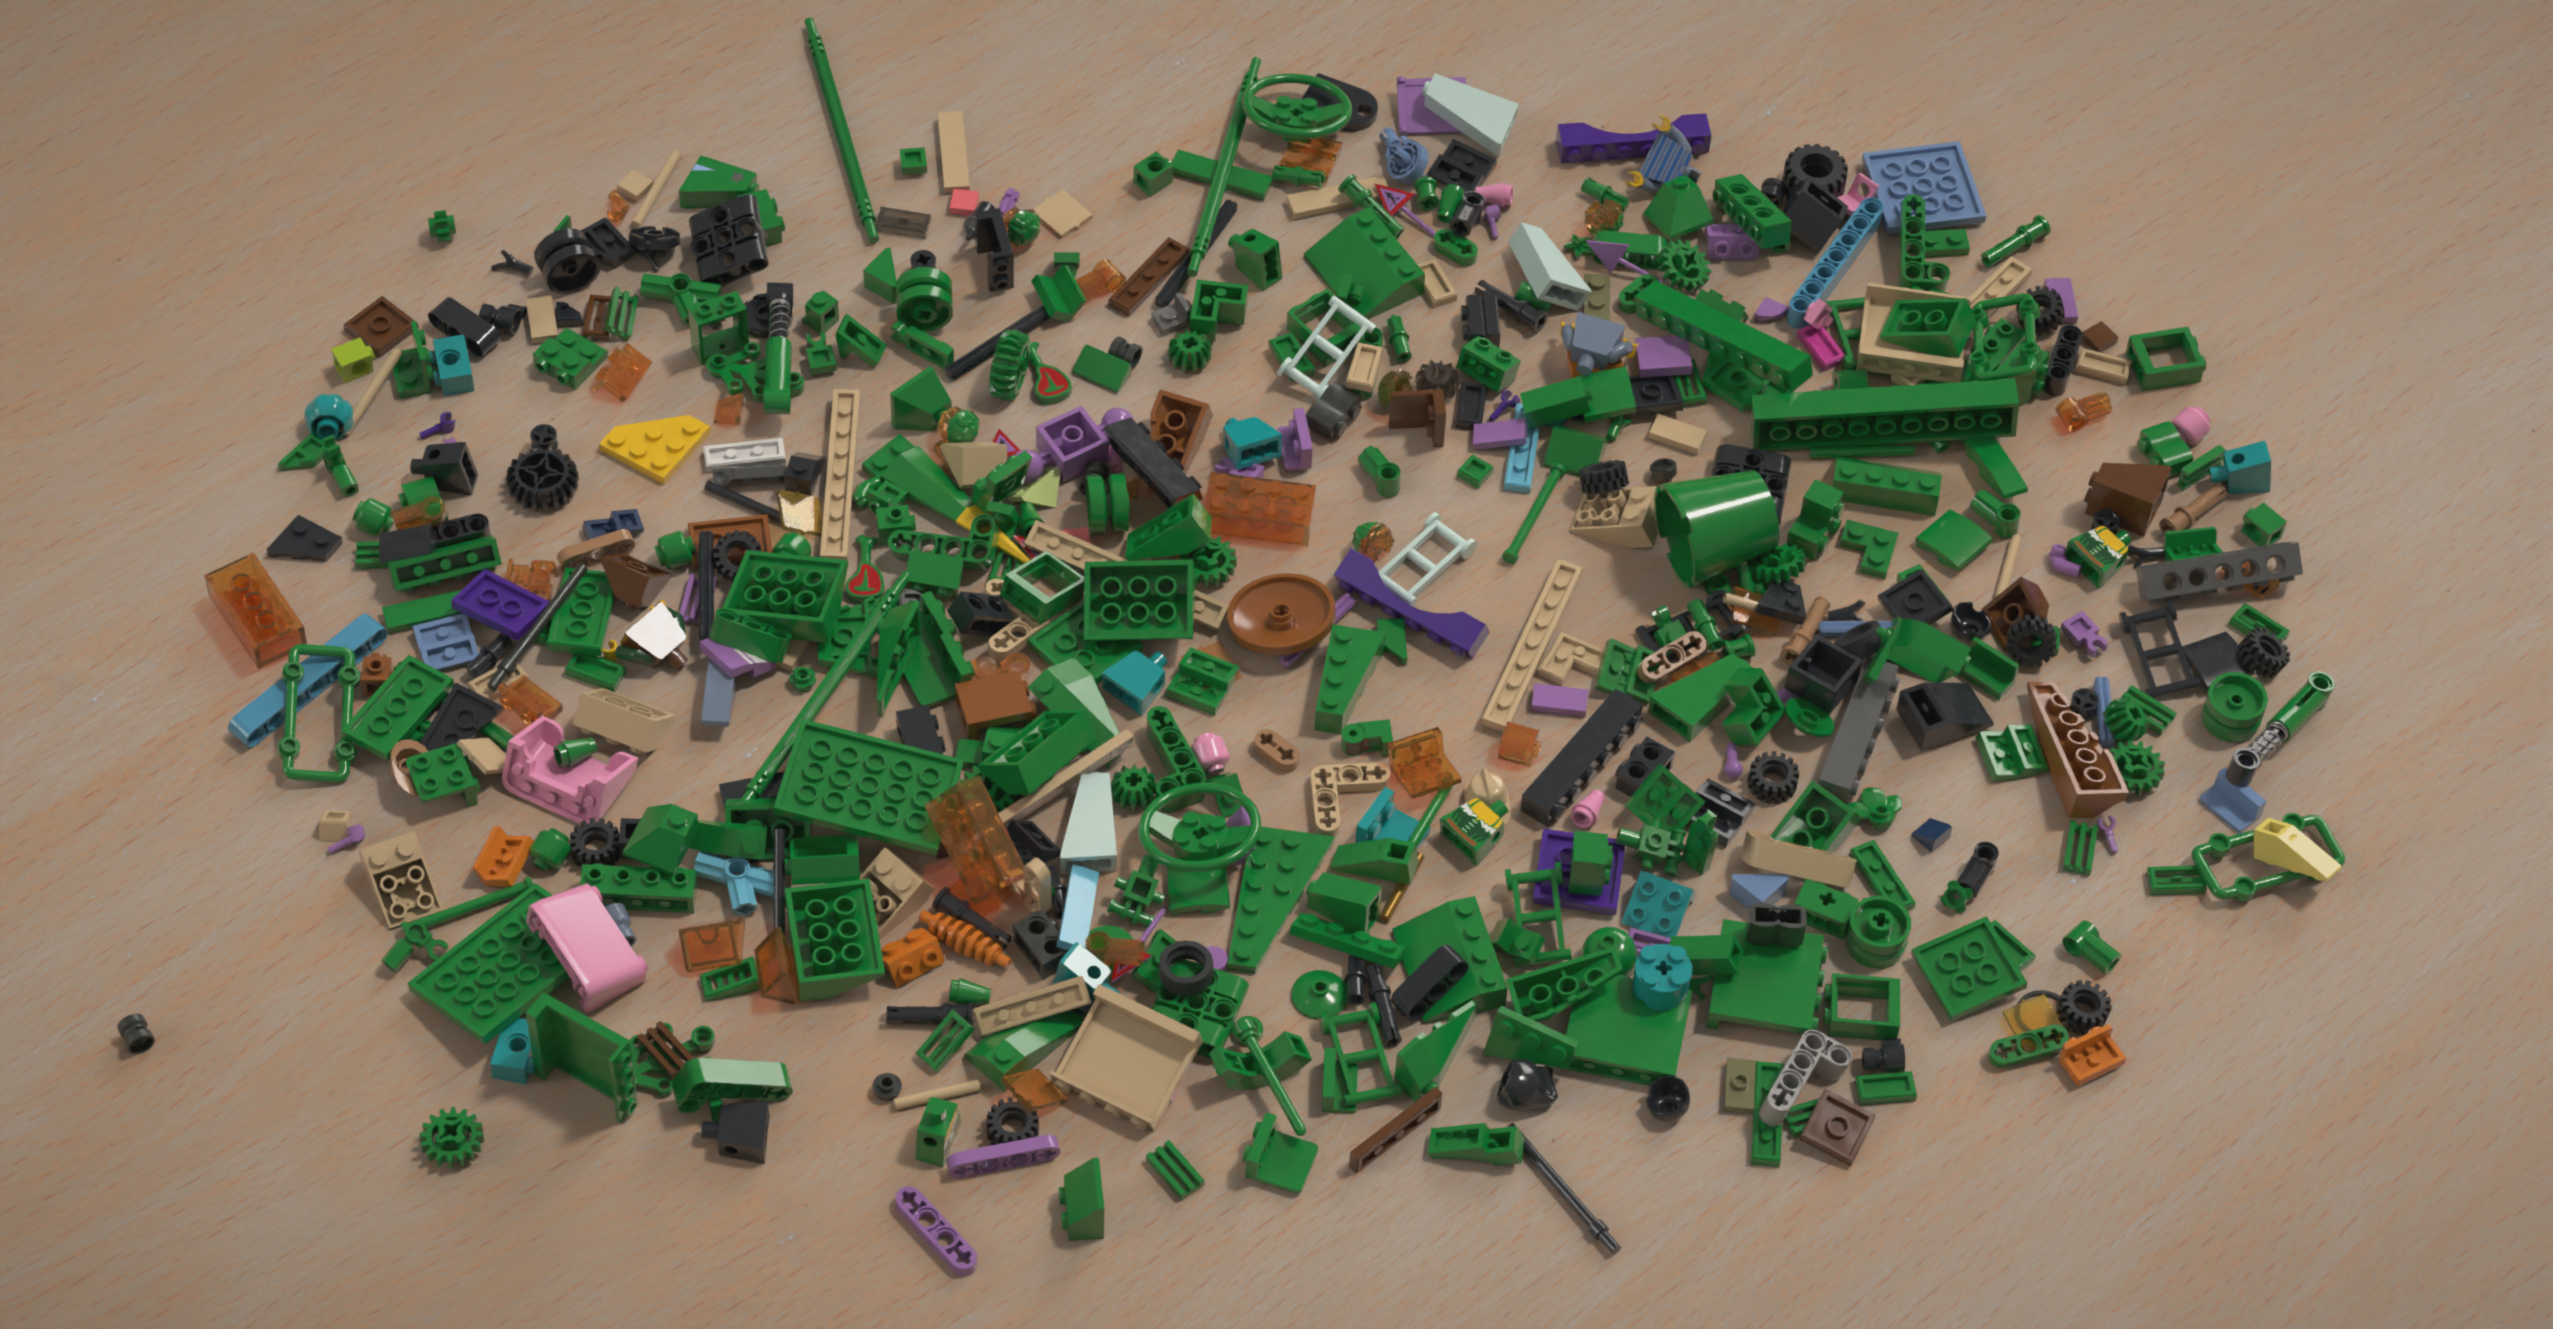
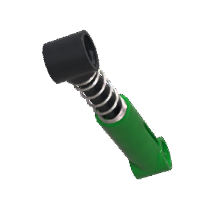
M767 282L770 334L765 348L764 414L790 415L792 344L787 338L789 336V331L787 330L790 327L787 322L790 320L788 316L790 309H793V283Z
M2320 671L2311 673L2307 682L2269 720L2265 731L2247 749L2241 748L2235 751L2226 770V778L2230 783L2239 787L2250 785L2256 771L2260 768L2265 758L2270 756V752L2275 751L2276 746H2280L2281 742L2288 741L2318 709L2326 706L2335 686V682L2329 674Z

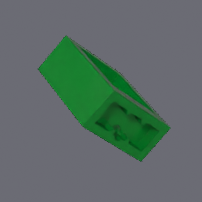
M1328 288L1312 295L1307 301L1292 307L1287 312L1286 329L1292 332L1302 345L1305 344L1313 333L1305 324L1324 312L1327 313L1332 307L1328 303L1335 295ZM1336 310L1331 318L1344 330L1327 339V341L1344 352L1361 327ZM1313 343L1308 348L1325 367L1336 361V359Z
M737 291L688 307L691 348L701 366L705 365L707 359L712 355L723 354L729 356L743 351L745 345L749 343L747 308ZM733 316V327L703 337L702 326Z
M2188 326L2129 336L2125 353L2128 360L2132 361L2131 367L2142 391L2201 382L2203 372L2206 370V359L2203 355L2201 356L2198 350L2197 338L2192 336ZM2182 347L2188 363L2154 368L2147 352Z
M1045 551L1007 573L1000 596L1033 620L1042 624L1082 599L1084 577L1053 554ZM1043 577L1061 591L1048 597L1031 583Z
M857 835L790 838V848H785L786 876L791 875L792 885L860 880Z
M1832 973L1830 984H1825L1824 1001H1829V1008L1824 1009L1823 1024L1828 1025V1036L1882 1041V1039L1898 1038L1900 1029V979ZM1838 995L1885 999V1022L1838 1018Z

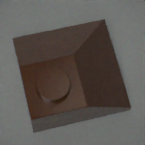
M628 554L604 556L601 560L615 597L623 600V605L631 609L638 610L639 607L650 606L672 575Z
M2020 577L1985 605L1981 611L1985 610L1986 616L1991 621V629L2003 650L2007 651V630L2010 629L2011 623L2017 624L2016 619L2019 617L2024 621L2025 615H2030V619H2034L2035 615H2039L2040 621L2043 618L2047 619L2049 603L2038 584Z

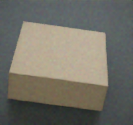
M632 170L617 184V190L638 202L649 192L653 185V180Z

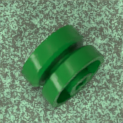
M917 267L907 270L900 275L896 281L897 319L905 324L908 329L910 326H913L920 331H934L947 325L953 317L952 280L943 271L931 267Z
M1124 473L1110 474L1107 484L1108 491H1105L1104 480L1100 475L1086 476V501L1090 534H1104L1107 529L1108 516L1110 517L1111 528L1115 533L1128 532L1130 503Z
M2227 672L2217 676L2210 684L2201 713L2204 726L2209 733L2227 742H2243L2251 739L2259 731L2268 703L2267 692L2258 680L2244 673Z
M1871 896L1858 902L1850 913L1849 925L1845 935V946L1849 955L1857 963L1875 969L1891 967L1899 962L1906 951L1911 932V917L1907 909L1898 901L1886 896Z

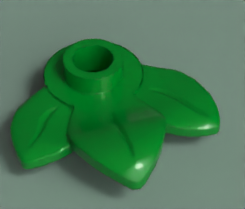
M1867 787L1862 791L1861 801L1850 802L1847 805L1855 810L1862 820H1868L1872 827L1882 830L1892 825V822L1895 820V813L1902 809V800L1898 795L1886 797L1885 793L1879 788Z

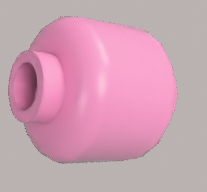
M2200 407L2184 408L2171 422L2177 429L2181 440L2188 445L2197 444L2210 430V418Z
M1212 732L1196 737L1193 740L1194 744L1190 748L1204 773L1208 772L1210 776L1223 772L1224 766L1230 760L1223 738L1214 735Z

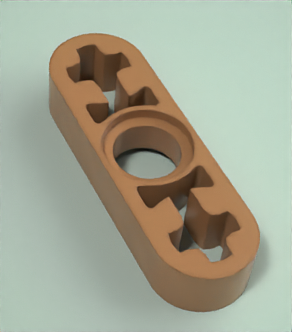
M621 529L568 546L558 553L557 560L563 571H565V567L576 569L579 564L589 567L601 563L604 556L630 553L635 547V541L629 530Z
M1696 631L1688 632L1646 657L1637 669L1640 679L1646 683H1655L1697 658L1706 649L1704 636ZM1695 642L1697 644L1696 648L1692 647L1686 652L1683 649L1689 643ZM1672 651L1676 653L1678 663H1670L1666 658V652ZM1659 662L1661 666L1655 672L1649 673L1647 671L1648 667H1653Z

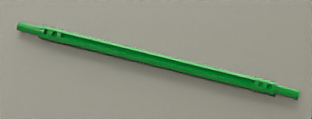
M809 17L804 21L808 33L807 42L860 221L865 226L869 242L877 243L879 237L875 226L876 217L822 36L817 32L814 19Z
M1258 57L1252 58L1248 73L1244 75L1190 252L1191 261L1187 274L1191 277L1197 276L1201 260L1206 256L1247 120L1242 107V98L1246 89L1259 80L1257 74L1261 65V59Z
M903 571L893 586L884 592L883 596L874 606V609L746 786V792L741 800H749L761 796L773 776L791 753L801 719L810 721L815 719L876 633L880 620L885 619L889 609L894 608L899 601L900 593L908 583L909 572ZM733 810L735 815L742 817L746 810Z

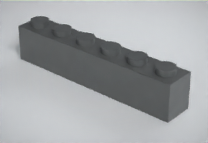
M1868 657L1865 661L1818 780V785L1846 805L1851 795H1857L1861 782L1857 778L1859 774L1864 776L1869 762V760L1865 759L1866 755L1873 754L1877 739L1873 737L1875 733L1880 734L1885 721L1884 718H1881L1883 712L1889 713L1893 698L1889 696L1891 692H1897L1901 678L1896 677L1899 666L1885 662L1876 682L1874 681V683L1869 685L1862 680L1873 657Z

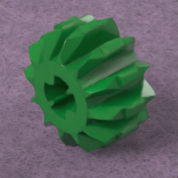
M1185 329L1183 334L1176 332L1174 339H1170L1168 358L1169 361L1173 362L1174 368L1182 367L1183 373L1187 369H1191L1195 373L1197 368L1204 370L1206 363H1210L1212 345L1211 341L1207 340L1206 334L1198 335L1197 330L1189 333Z
M2129 696L2114 699L2106 706V710L2103 712V717L2106 719L2104 724L2108 726L2109 732H2112L2115 740L2120 739L2123 744L2128 743V740L2132 742L2139 740L2149 727L2146 721L2148 716L2142 711L2143 707L2140 708L2136 699L2132 700Z
M1134 763L1132 768L1128 769L1123 765L1121 772L1114 773L1113 780L1110 783L1112 799L1114 802H1120L1121 809L1130 806L1133 812L1139 806L1144 810L1146 803L1150 804L1154 800L1156 792L1155 776L1153 773H1148L1146 766L1137 769Z

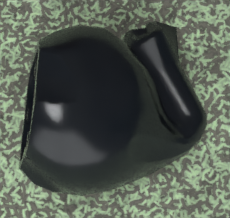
M1518 1058L1512 1060L1502 1075L1496 1100L1501 1106L1515 1111L1533 1110L1553 1104L1558 1099L1552 1079L1553 1069L1547 1065L1536 1066L1533 1061Z

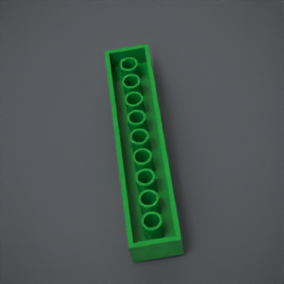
M2015 379L1757 394L1751 397L1750 429L1753 449L1764 451H1785L2016 437L2019 399Z

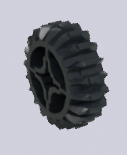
M539 446L537 451H532L528 448L526 455L519 453L518 459H512L511 466L507 470L506 485L510 496L514 498L516 504L522 503L524 509L532 507L534 512L538 508H543L546 512L549 507L557 510L558 504L566 505L567 499H573L574 492L578 488L579 474L574 461H571L569 454L563 455L561 449L553 452L551 446L547 450H542Z

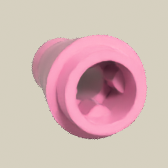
M1504 182L1476 187V192L1484 196V203L1497 204L1500 207H1506V205H1512L1513 185H1507Z
M1592 790L1588 796L1573 806L1571 814L1573 823L1580 828L1593 826L1605 801V795L1599 790Z

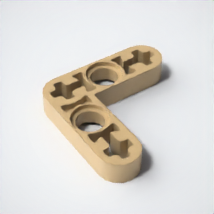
M992 579L988 581L985 594L1000 595L1004 580ZM1003 598L1015 620L989 639L988 656L995 661H1005L1028 645V639L1049 624V619L1039 624L1021 610L1013 609L1010 606L1012 604ZM1018 631L1024 633L1025 636L1019 638L1011 633Z
M1383 763L1333 764L1315 767L1311 771L1310 787L1316 833L1337 836L1340 830L1338 793L1383 790L1390 783L1391 772L1389 767ZM1350 773L1356 775L1358 779L1355 782H1347L1343 779V776ZM1363 774H1366V780L1363 781ZM1374 774H1380L1381 779H1376ZM1319 777H1325L1326 788H1321V779ZM1326 797L1331 799L1333 803L1329 806H1322L1318 803V800ZM1329 815L1331 827H1326L1324 824L1325 816Z
M999 854L987 862L988 869L994 878L1029 911L1035 913L1042 909L1044 913H1047L1052 908L1051 875L1047 866L1039 858H1034L1024 865L1023 873L1017 867H1011Z

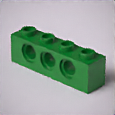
M1743 174L1715 179V189L1712 193L1714 203L1762 249L1790 243L1792 221Z

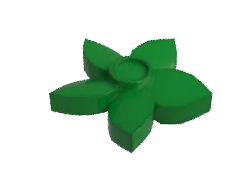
M1573 234L1572 242L1564 245L1565 249L1574 250V257L1576 259L1581 257L1582 254L1591 256L1593 253L1592 248L1586 242L1591 240L1589 237L1579 238Z

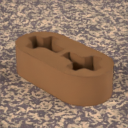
M1264 729L1257 732L1254 739V749L1259 756L1281 772L1289 773L1297 769L1300 754L1296 747L1272 730Z

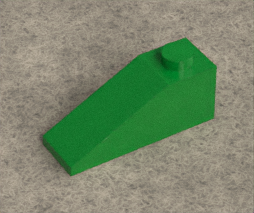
M698 820L699 830L689 849L740 858H765L768 826Z

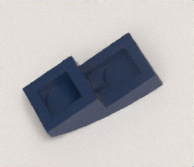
M637 509L611 511L610 518L587 520L583 522L582 526L586 540L621 529L629 530L632 537L644 531Z

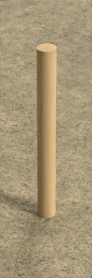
M673 150L631 222L634 228L641 227L680 159L681 153L679 151Z
M398 348L392 350L354 407V425L344 436H349L402 356L403 352ZM342 425V427L340 428L339 432H343V430H344V426H343V425Z

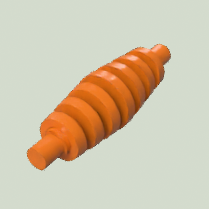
M923 910L920 913L919 920L928 925V931L932 935L937 934V938L942 942L945 941V944L950 948H954L955 952L959 954L964 953V956L968 958L974 957V960L978 962L984 961V964L988 966H993L996 963L1006 969L1010 966L1012 959L1002 954V946L997 943L993 944L991 938L985 937V934L980 930L976 931V927L973 925H966V922L961 920L956 921V918L951 916L946 918V914L941 912L933 915Z

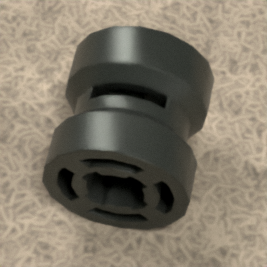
M1120 336L1113 340L1108 350V354L1130 363L1131 370L1138 365L1143 352L1142 346L1135 343L1130 345L1126 339Z
M1098 461L1088 462L1083 471L1084 477L1081 478L1079 483L1080 492L1086 496V476L1100 475L1104 480L1106 489L1105 483L1110 476L1109 467Z
M139 1013L124 1017L117 1025L121 1037L125 1038L124 1044L131 1054L143 1053L149 1050L155 1043L152 1032L147 1029L148 1024L145 1017Z

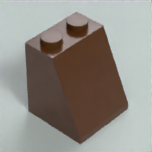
M2103 463L2099 471H2093L2088 486L2091 487H2089L2084 498V502L2088 503L2085 514L2094 517L2098 510H2113L2120 517V528L2145 537L2163 501L2172 467L2167 465Z

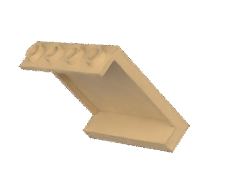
M1868 283L1864 301L1856 370L1866 369L1870 372L1940 382H1960L1964 368V349L1960 357L1927 355L1883 341L1880 338V334L1896 300L1966 298L1970 305L1971 297Z
M1098 984L1093 993L1095 1001L1058 1069L1056 1072L1051 1070L1049 1074L1053 1082H1055L1054 1086L1065 1093H1069L1071 1090L1079 1094V1098L1087 1104L1094 1106L1095 1103H1098L1105 1107L1104 1111L1117 1118L1123 1115L1130 1119L1129 1122L1133 1126L1141 1130H1145L1147 1127L1154 1131L1201 1046L1203 1039L1200 1032Z

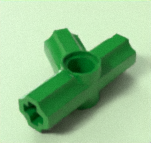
M644 273L641 280L640 296L670 300L671 304L675 306L683 325L689 327L688 307L721 295V284L693 281L684 273H677L672 277Z

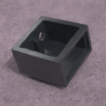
M1816 634L1789 666L1784 688L1831 714L1858 681L1863 660Z

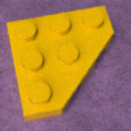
M690 415L615 426L599 443V449L658 482L665 484L710 435L711 426Z

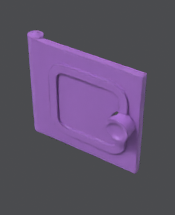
M1403 76L1397 77L1400 135L1462 133L1424 106L1425 96L1422 95V91L1426 81L1431 82L1432 78L1405 79ZM1466 77L1449 78L1466 84Z

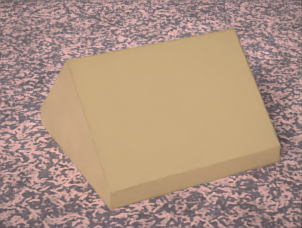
M980 441L943 443L940 446L960 488H973V485L979 478L983 476L986 478L998 464H1005L1007 461V445Z

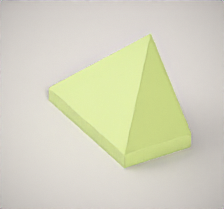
M1058 466L1044 468L1039 479L1032 483H1025L1022 488L1008 497L1009 501L1021 504L1031 502L1038 506L1056 508L1061 470Z

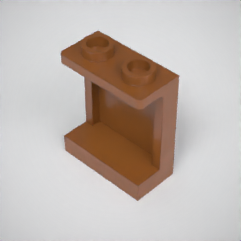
M1019 671L955 683V701L967 739L979 740V729L1021 720H1024L1027 726L1032 722V718L1036 717L1034 701L1028 700L1030 696L1029 689L1027 688L1028 683L1026 680L1022 681Z

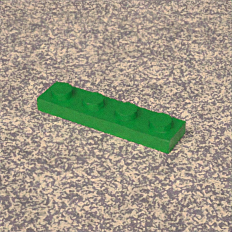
M1300 913L1291 924L1289 933L1290 935L1395 969L1403 959L1406 948L1392 940H1382L1370 936L1367 932L1355 931L1344 927L1340 923L1319 919L1313 914Z

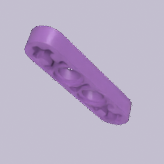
M1043 1135L956 1152L946 1159V1164L951 1177L963 1178L1050 1161L1057 1158L1061 1151L1057 1137L1054 1135Z
M911 1186L901 1188L896 1194V1209L954 1273L960 1276L971 1275L977 1268V1254L975 1250L917 1188ZM905 1198L909 1201L914 1199V1206L917 1209L915 1213L914 1207L909 1202L904 1204ZM924 1216H931L935 1219V1223L926 1227L922 1226L919 1220ZM942 1236H950L954 1242L949 1246H941L937 1240ZM958 1255L964 1260L969 1258V1264L964 1262L959 1264Z

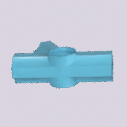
M705 851L698 853L693 868L696 869V876L726 884L733 914L742 917L751 915L752 912L757 910L754 892L773 897L774 871L751 865L745 858H726Z

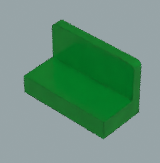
M1062 265L1052 278L1036 274L1031 280L1050 318L1070 322L1086 303V298L1067 265Z
M1975 637L1971 641V649L1968 654L1971 656L1970 661L1964 671L1960 670L1959 675L2000 700L2015 684L2019 664Z
M1324 1048L1322 1112L1356 1113L1357 1104L1345 1106L1343 1095H1346L1347 1091L1338 1061L1336 1060V1048ZM1358 1063L1347 1065L1355 1093L1357 1092Z

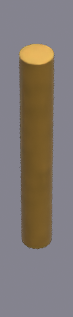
M1417 852L1419 863L1416 868L1414 876L1416 875L1419 867L1421 866L1425 858L1424 855L1419 852ZM1397 884L1380 914L1381 920L1385 922L1390 921L1409 884Z

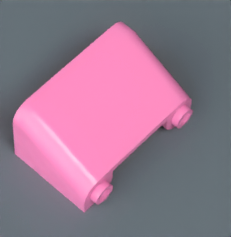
M541 716L508 741L502 773V783L506 790L579 824L583 820L587 824L590 823V818H595V822H599V819L604 817L634 775L638 758L633 755L617 752L610 758L608 765L587 757L569 768L566 766L560 767L555 760L553 748L560 741H564V732L557 722Z
M587 883L531 904L528 907L526 923L533 933L539 931L541 940L546 939L572 979L573 989L575 991L578 990L583 998L579 1001V1005L585 1014L592 1012L645 982V971L648 970L643 957L635 954L601 901L603 899L596 886L591 887Z

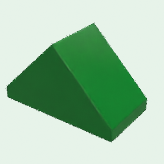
M891 247L885 248L863 270L865 288L894 304L896 303L897 280Z

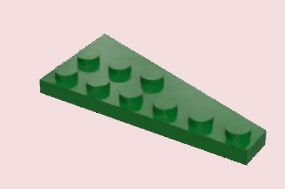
M1261 826L1259 838L1254 846L1255 849L1246 858L1227 970L1256 974L1271 949V944L1277 934H1280L1285 921L1302 898L1311 882V878L1323 863L1326 853L1334 845L1335 836Z

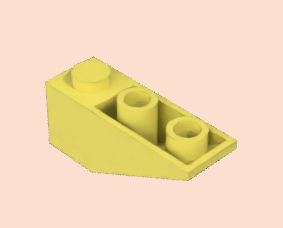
M2267 818L2254 829L2255 859L2264 861L2269 865H2277L2289 869L2295 873L2314 877L2320 881H2328L2341 870V865L2291 824Z

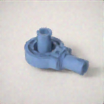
M1392 128L1383 129L1387 137L1380 133L1379 138L1386 145L1385 158L1388 160L1387 170L1389 175L1403 184H1409L1419 177H1425L1423 172L1427 167L1429 157L1427 149L1415 140L1408 139V137L1401 136L1399 139Z

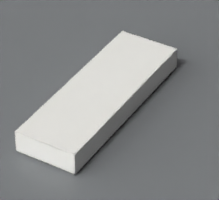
M783 438L703 446L707 473L713 472L714 467L786 463Z

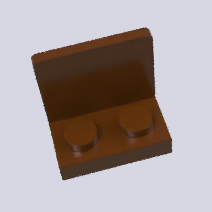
M1443 389L1391 392L1388 419L1389 429L1426 427L1427 437H1432L1433 448L1444 447L1446 408Z

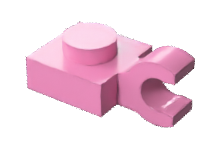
M1818 298L1816 302L1811 303L1807 308L1804 320L1817 330H1819L1822 324L1828 328L1834 320L1829 316L1833 308Z

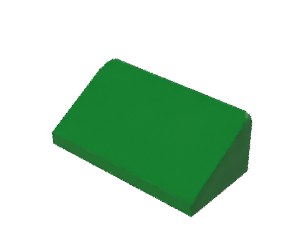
M1086 344L1074 365L1072 373L1118 393L1130 377L1131 365L1122 359Z

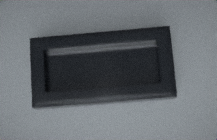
M1468 382L1461 383L1455 428L1474 430V424L1483 423L1487 394L1486 385Z

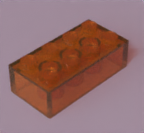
M1211 472L1204 508L1212 517L1211 534L1308 546L1315 508L1316 485Z
M254 552L204 575L209 597L258 669L287 656L293 646L307 644L303 624Z
M980 775L955 784L924 805L974 906L998 897L1024 880L1022 860Z

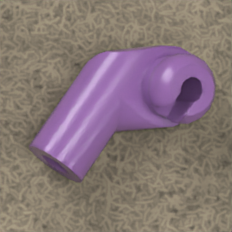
M2053 545L2051 552H2049V559L2053 568L2060 573L2078 578L2082 565L2068 561L2065 555L2066 548L2063 545Z

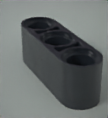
M447 297L428 313V319L431 324L446 336L464 335L467 350L478 357H482L501 341V336L493 325L451 297Z
M2065 325L2059 331L2048 363L2050 367L2044 378L2046 383L2044 391L2051 396H2061L2066 391L2083 333L2077 326Z
M480 513L431 525L436 549L491 535L489 519Z
M1442 945L1393 992L1391 1002L1408 1021H1417L1467 973L1469 965L1451 945Z

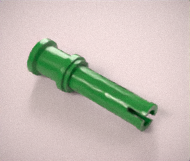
M1354 174L1348 176L1340 184L1338 191L1341 194L1345 193L1353 201L1355 208H1362L1364 210L1370 207L1397 239L1404 232L1405 228L1372 198L1371 190L1365 189L1356 180L1357 177Z
M2037 215L2033 218L2032 222L2017 227L2012 236L1981 253L1982 263L1990 268L2023 246L2029 247L2039 237L2049 235L2051 228L2048 221L2042 215Z

